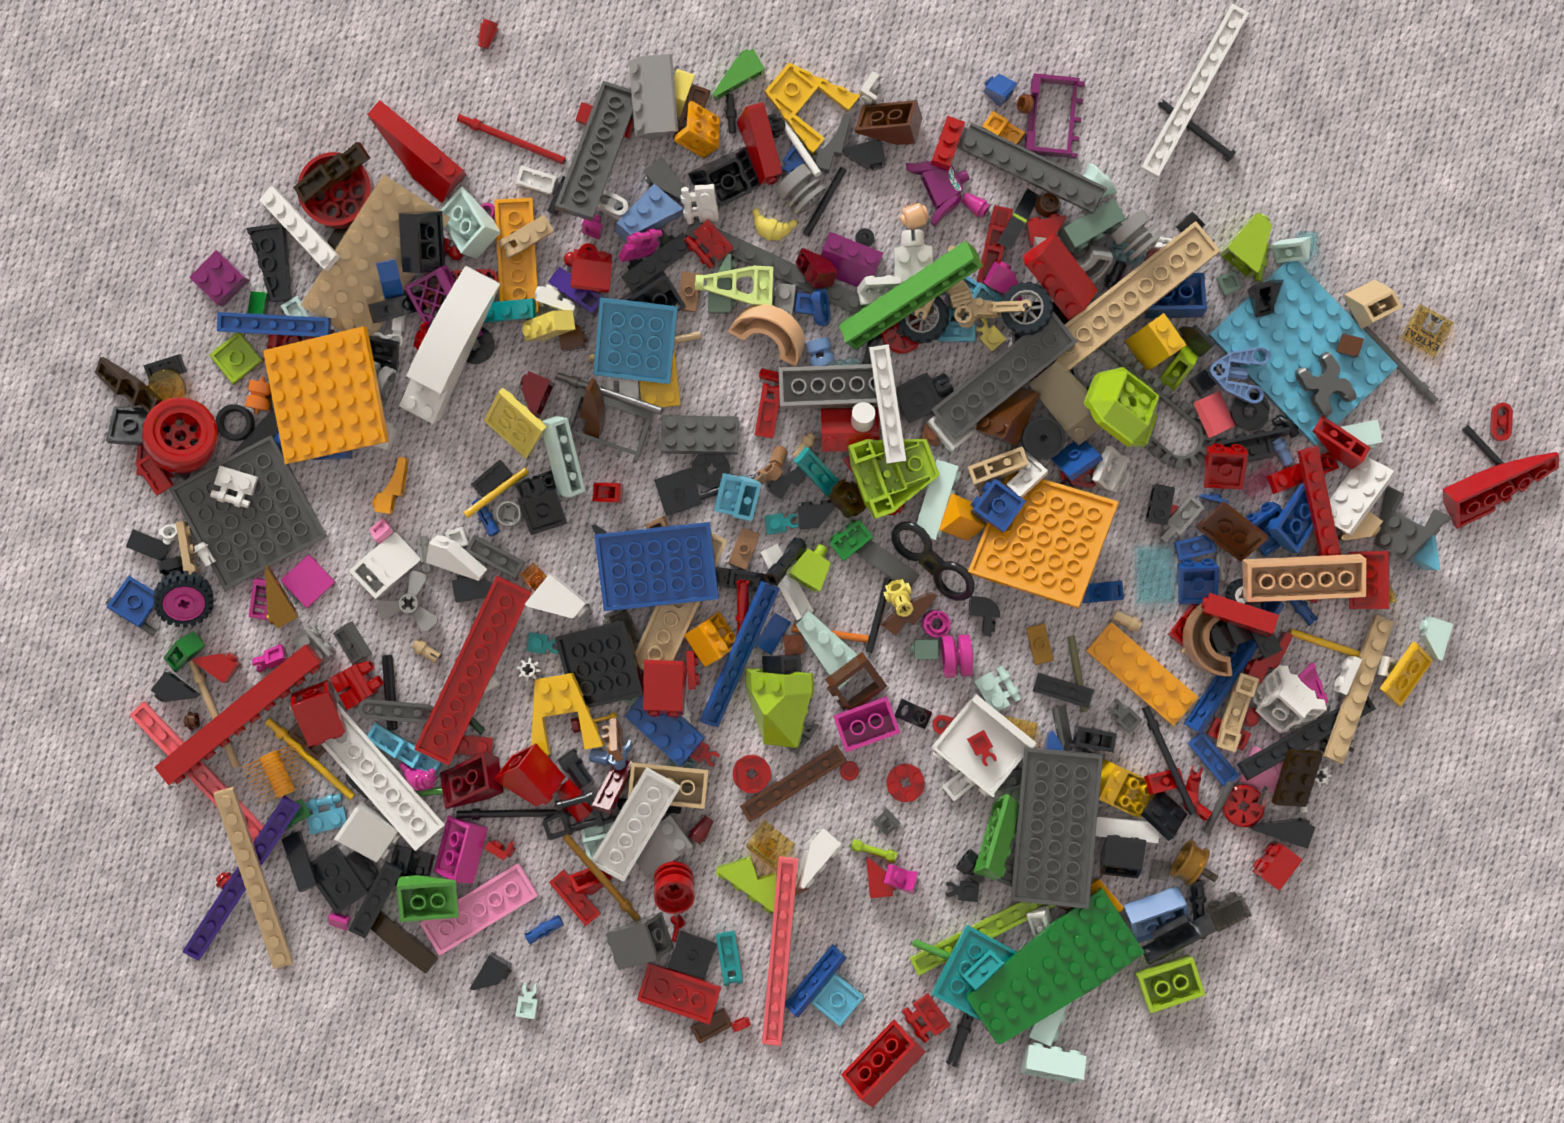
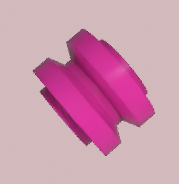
M931 610L922 617L921 627L929 636L942 637L950 630V618L942 611ZM937 618L940 621V625L937 629H934L932 621Z

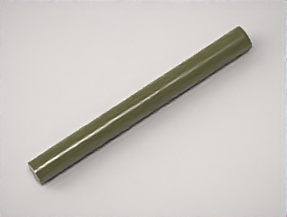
M1069 636L1067 639L1075 683L1084 686L1075 636ZM1080 706V712L1088 711V708Z

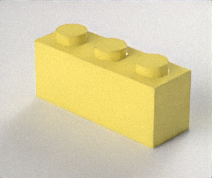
M573 310L551 311L522 323L525 342L545 341L575 330Z

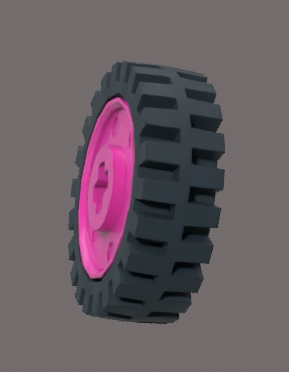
M177 571L175 576L170 573L168 578L163 577L161 582H158L154 590L156 614L158 617L161 616L163 622L167 620L169 625L175 623V627H180V624H183V628H186L190 623L191 626H196V621L199 624L202 623L203 618L207 619L212 612L214 604L212 587L207 579L204 580V577L201 575L197 577L195 572L189 575V571H184V574L181 575L180 571Z

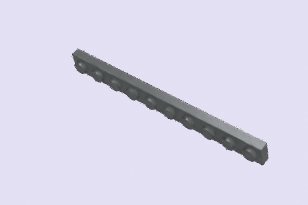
M694 218V223L689 225L685 235H690L692 239L696 240L698 237L693 232L704 222L700 223L699 219ZM718 229L734 247L728 253L731 254V257L750 266L773 267L774 277L789 284L797 285L798 288L811 294L815 289H826L830 303L854 314L861 311L863 305L860 304L858 293L836 283H833L831 287L813 289L796 264Z

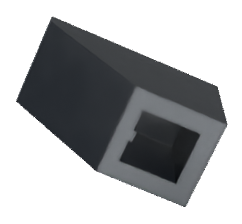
M821 500L820 504L813 505L812 501L801 502V506H798L799 529L819 528L836 508L835 504L831 500Z

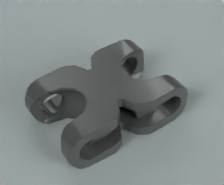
M1324 352L1319 356L1322 368L1319 377L1313 376L1304 367L1296 369L1294 375L1303 390L1314 391L1311 396V404L1320 416L1328 417L1332 413L1329 403V397L1332 393H1337L1346 402H1352L1356 399V392L1347 379L1337 378L1340 373V366L1331 353Z

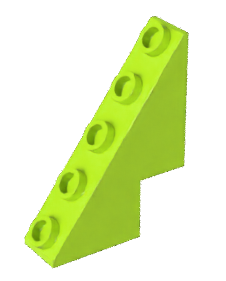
M752 856L716 867L717 872L715 874L723 880L728 879L732 882L731 886L739 892L743 890L748 894L747 898L754 903L758 901L763 905L762 908L769 914L774 913L777 872L758 877Z

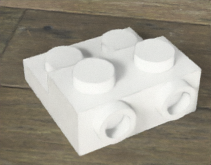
M551 285L537 287L534 297H536V301L541 307L553 311L573 310V317L577 318L579 311L575 307L576 305L573 304L574 302L564 299L558 288Z

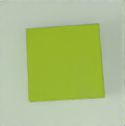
M235 333L209 354L233 385L263 362V359L241 333Z

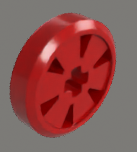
M910 314V322L917 319L916 316ZM920 321L912 325V327L919 330ZM898 323L881 333L883 344H889L890 351L896 354L910 353L920 344L911 341L905 335L904 338H901L900 334L897 333V330L900 331Z
M1245 784L1235 785L1222 809V813L1233 825L1250 827L1262 818L1265 811V802L1261 793L1254 787ZM1241 801L1247 804L1244 811L1238 808Z

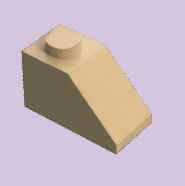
M1369 511L1352 536L1341 532L1338 540L1344 541L1375 536L1380 531V524L1383 521Z

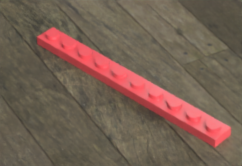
M146 701L142 702L129 715L167 755H170L184 743ZM202 761L200 762V768L193 773L189 771L186 775L218 808L213 794L228 787ZM239 800L252 841L254 842L264 825Z
M782 856L778 858L762 1044L781 1046L799 858Z

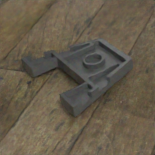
M1387 486L1380 519L1383 522L1380 524L1381 529L1377 533L1375 545L1410 562L1427 545L1426 542L1433 535H1436L1445 523H1448L1452 517L1434 509L1424 527L1396 512L1404 493Z

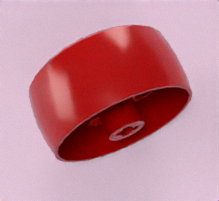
M170 398L160 402L148 413L143 424L142 440L147 455L157 466L171 473L184 474L199 470L210 461L218 446V427L212 413L201 403L189 398ZM182 420L184 424L179 426L176 424V421ZM192 426L197 428V431L194 433L189 430ZM170 427L171 431L169 433H165L163 428ZM181 436L184 437V440H183V441H178V440L176 439V437H177V438H180ZM192 440H196L197 443L195 445H190ZM165 441H170L172 445L168 446Z

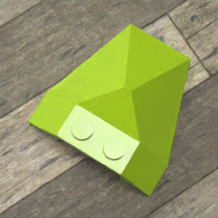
M866 439L848 446L853 475L863 502L874 519L895 512L900 506L940 476L927 439H903L906 461L886 464L883 440Z
M746 667L745 688L763 744L798 748L805 726L803 725L805 716L809 712V702L814 694L813 673L794 672L785 675L764 673L761 668Z

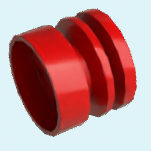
M676 861L666 862L659 866L653 877L655 905L661 911L669 914L685 912L693 905L695 899L693 871L688 865Z

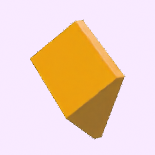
M951 494L939 530L968 541L984 529L986 523L970 512L973 508L970 506L972 501Z

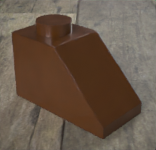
M575 323V330L559 335L561 350L566 352L586 348L585 343L588 342L586 331H582V328Z

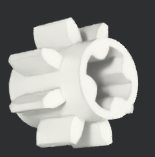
M529 657L528 662L522 659L521 663L523 665L516 668L521 671L519 677L525 676L526 681H529L530 676L537 679L536 672H541V669H537L536 666L539 664V661L533 663L532 657ZM530 664V668H533V671L527 674L528 672L524 668Z
M1321 764L1319 766L1317 774L1320 772L1322 776L1315 779L1316 787L1318 788L1321 787V783L1328 785V777H1332V775L1327 773L1329 769L1327 766H1324L1322 769Z

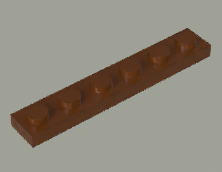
M836 744L740 805V808L748 821L751 822L847 760Z

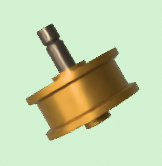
M1192 839L1187 841L1172 863L1170 876L1182 879L1186 886L1192 885L1200 874L1213 882H1216L1218 879V875L1205 868L1210 850L1207 848L1201 849Z

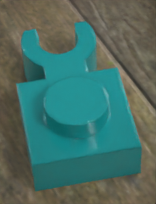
M783 513L764 516L767 535L786 532L785 526L791 528L799 527V524L793 525L790 522L791 518L797 517V514H790L787 518H784Z
M529 632L526 651L546 654V650L549 649L552 653H559L558 650L553 648V644L556 643L555 639L548 641L549 635Z

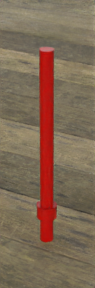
M461 114L457 117L458 122L470 126L472 130L477 132L480 130L560 164L565 162L566 157L485 125L481 120L471 119Z

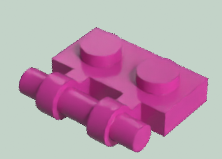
M649 229L644 233L636 232L628 236V243L623 245L618 255L620 261L625 262L652 255L659 245L657 237L662 236L661 229Z

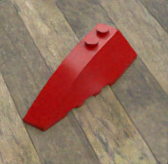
M379 100L367 114L412 178L441 203L444 202L467 175L460 166L382 101Z
M1553 452L1503 463L1473 474L1444 488L1443 503L1449 516L1452 517L1451 520L1456 529L1496 510V505L1503 501L1507 503L1512 499L1511 496L1519 490L1521 492L1525 491L1534 480L1538 482L1558 469L1559 454Z

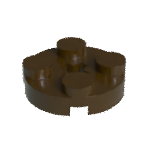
M843 479L833 486L829 498L842 512L844 517L858 516L866 509L858 485L853 481L850 483L845 482L846 479Z

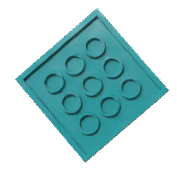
M966 924L931 995L980 1020L966 998V995L973 988L962 975L990 949L1003 963L1017 951Z

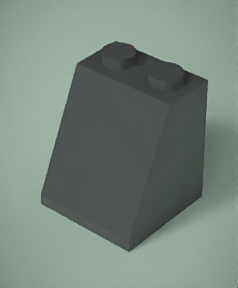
M662 912L622 925L606 933L607 942L611 947L618 970L658 960L674 948Z

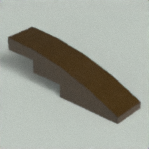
M356 142L344 153L336 154L326 164L318 165L293 188L301 201L306 203L342 181L371 158L361 142Z
M100 357L95 374L116 395L123 394L133 406L141 405L147 413L163 401L137 377L110 360Z
M380 911L371 930L422 972L427 973L438 957L416 936L408 933L399 923L392 921L383 911Z

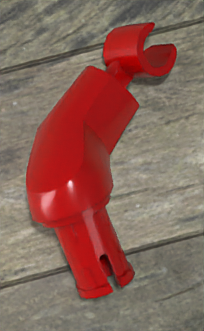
M1192 765L1185 787L1197 811L1195 814L1205 822L1212 814V811L1203 806L1198 799L1203 768L1201 767L1200 772H1195L1193 770L1194 765Z

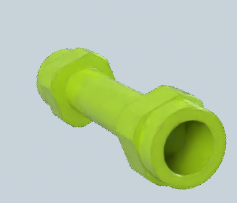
M854 838L850 850L858 853L863 851L885 858V861L895 863L898 853L890 849L886 851L863 844V841Z

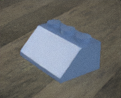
M1178 886L1123 905L1130 930L1138 943L1153 939L1152 931L1156 930L1160 925L1172 922L1178 916L1186 915L1189 918L1187 904Z

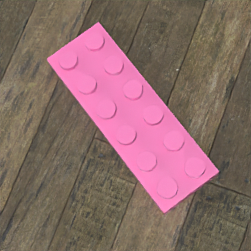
M518 862L459 898V918L423 920L420 922V925L440 956L534 899L539 894Z

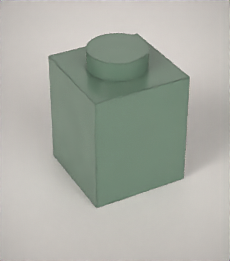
M914 639V643H910V655H914V659H938V640Z

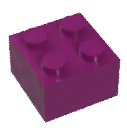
M217 250L189 277L221 307H224L249 281L228 258Z

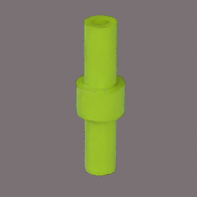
M1268 243L1260 270L1255 274L1254 281L1262 282L1264 269L1267 267Z

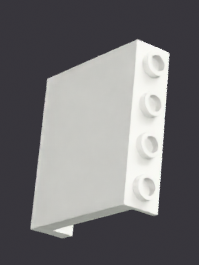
M974 693L931 748L935 750L933 754L941 761L945 758L950 762L948 766L957 773L960 770L964 774L963 779L971 785L976 783L979 786L978 791L984 796L990 795L994 797V793L1023 758L1024 747L1034 748L1037 743ZM982 730L986 732L993 745L989 749L990 753L995 754L997 761L994 762L993 758L988 756L986 758L988 766L983 765L982 755L976 756L967 741V738Z

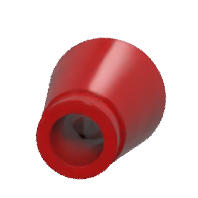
M483 19V22L480 23L478 46L489 49L499 30L497 29L498 23Z

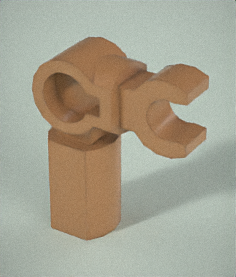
M779 445L774 448L769 464L757 471L759 476L755 480L763 484L765 481H776L781 476L782 470L780 468L783 467L788 454L785 447Z

